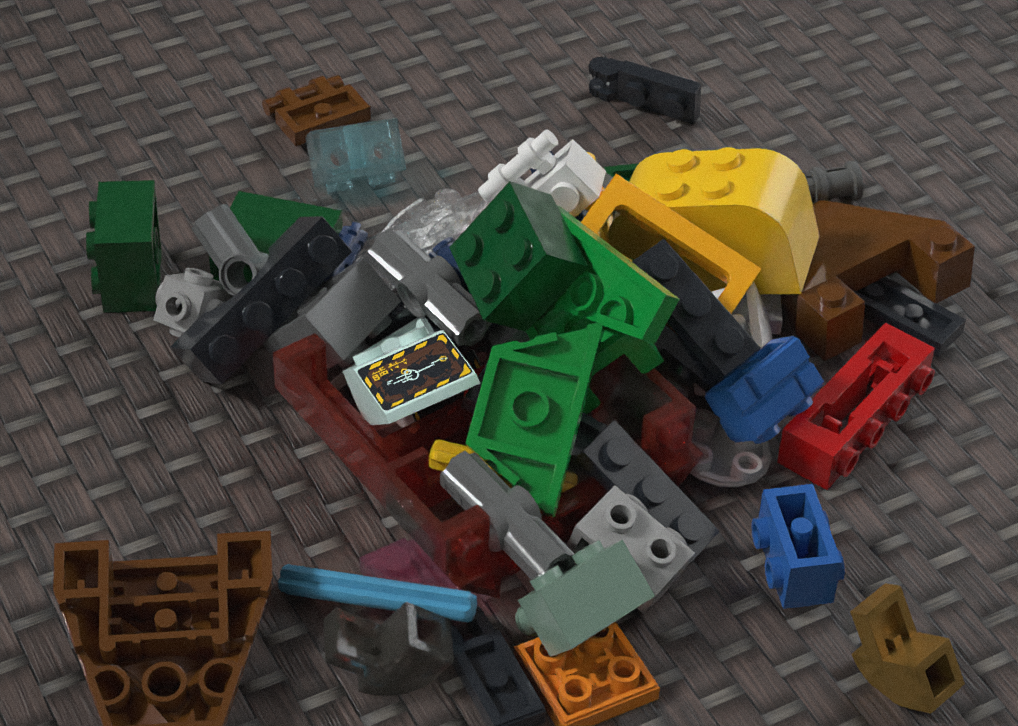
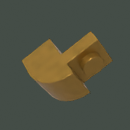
M885 583L850 611L862 646L852 653V657L865 679L895 704L931 714L965 685L950 639L917 632L901 586Z

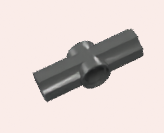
M227 204L219 205L213 210L206 212L195 221L194 226L191 228L218 267L219 281L222 288L233 296L248 284L243 273L245 264L247 263L250 266L254 278L269 257L268 254L258 251Z
M387 229L375 237L373 246L368 250L369 261L397 288L402 302L414 316L419 319L425 316L430 318L458 346L468 345L472 347L484 338L485 332L492 323L483 320L472 295L462 287L457 273L443 257L437 255L431 259L401 230L391 231Z
M461 452L453 457L448 466L440 473V485L471 516L473 528L481 542L493 552L503 550L531 580L556 565L559 566L562 573L574 565L572 558L574 553L542 521L539 507L530 493L518 485L510 488L476 453Z

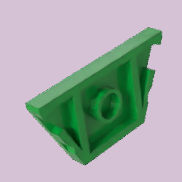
M588 324L586 329L559 335L556 332L543 334L527 342L512 341L492 346L465 444L513 487L518 485L527 490L534 498L539 509L549 517L555 518L605 330L603 324Z

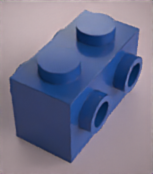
M807 484L764 489L759 517L752 520L751 530L756 549H763L766 557L765 576L769 588L777 590L783 609L834 603L838 581L843 580L845 575L844 560L840 550L835 545L830 531L828 516L822 510L814 485Z

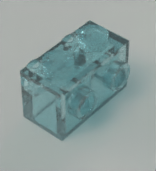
M397 118L310 131L305 136L314 188L326 186L327 193L353 189L352 182L369 179L370 186L396 182L395 175L406 170ZM374 149L380 152L381 159L375 156ZM331 155L338 159L339 166L332 163Z

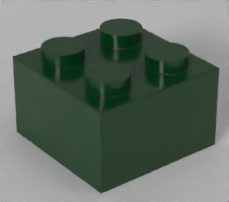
M155 180L98 182L97 201H89L90 228L95 229V231L86 233L88 260H95L97 266H92L91 268L92 293L101 294L103 313L156 311V293L161 285L162 243Z
M511 181L505 185L449 247L483 320L525 332L588 268L552 195Z

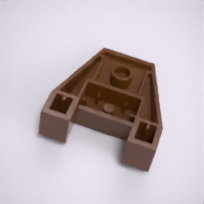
M820 200L813 204L819 239L802 293L781 294V304L796 335L826 361L862 342L865 301L854 291H858L896 271L927 299L937 304L970 287L975 245L946 221Z

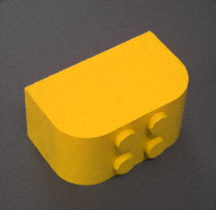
M725 147L719 150L708 151L681 149L674 152L658 153L645 158L637 165L629 181L630 183L762 268L754 280L760 295L802 293L819 239V232L807 179L802 170L791 159L768 149H735ZM616 212L608 231V244L627 258L632 259L638 258L661 241L618 212ZM674 250L711 292L727 286L725 282Z

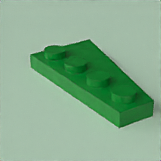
M558 206L588 268L551 306L655 344L680 299L570 213Z

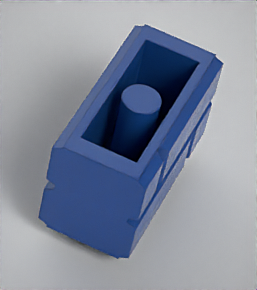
M790 336L771 339L761 347L756 356L705 393L706 401L714 414L720 417L719 422L730 440L735 443L753 441L754 444L764 443L779 433L780 427L778 423L786 416L791 417L800 414L813 404L810 396L823 386L824 380L814 363L809 362V355L799 338Z

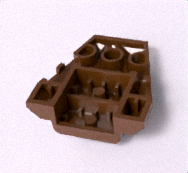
M271 530L218 533L217 555L113 561L109 540L54 543L53 591L55 599L67 626L72 645L81 664L102 726H226L243 670L273 585Z

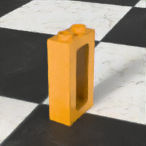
M615 174L606 188L602 186L599 198L585 209L588 213L581 221V223L598 235V232L608 218L616 211L659 240L665 239L674 250L727 284L718 300L730 314L733 313L762 269L618 174ZM666 323V326H668L672 331H674L673 328L668 323Z

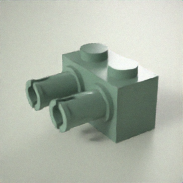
M600 540L584 547L572 555L576 565L563 573L559 566L556 565L533 578L530 583L534 590L518 600L521 605L515 615L518 629L527 636L538 635L550 657L573 649L655 597L623 540L605 548Z

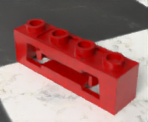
M885 323L812 398L813 404L805 411L797 414L783 428L777 463L825 490H828L841 475L847 477L855 468L859 456L865 448L873 449L878 444L888 423L891 420L897 422L902 418L911 398L916 393L922 395L926 392L935 374V370L930 368L935 348ZM874 378L871 385L873 391L849 415L848 424L840 433V428L843 424L841 421L864 398L867 384Z

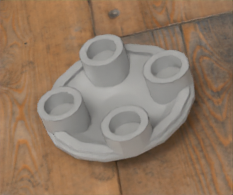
M698 409L691 412L687 424L680 428L674 441L676 457L686 471L701 481L720 487H740L755 483L767 473L772 460L770 445L767 441L761 444H754L753 441L735 443L729 439L719 422L720 417L706 409Z

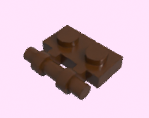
M340 75L327 79L324 76H319L311 79L309 85L294 90L290 87L278 90L274 97L262 101L266 115L271 116L275 114L276 124L295 146L371 120V107L351 84L344 86Z

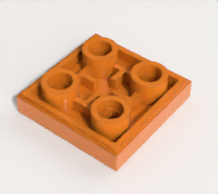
M616 621L573 649L551 657L539 637L514 646L513 654L555 726H594L659 699V685Z

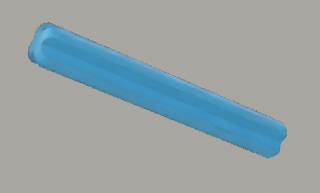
M291 564L284 565L281 568L278 580L279 590L288 595L462 622H471L475 617L477 608V596L469 591Z

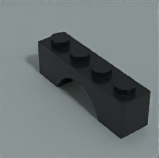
M323 216L299 217L268 248L269 257L258 274L231 299L219 307L202 314L170 346L200 381L222 385L352 253V250Z

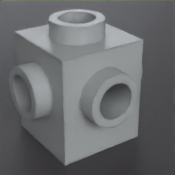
M186 268L185 273L165 275L164 281L156 293L157 308L153 320L169 326V332L176 337H180L202 314L228 301L231 298V294L222 288L220 281L213 279L212 274L200 269Z

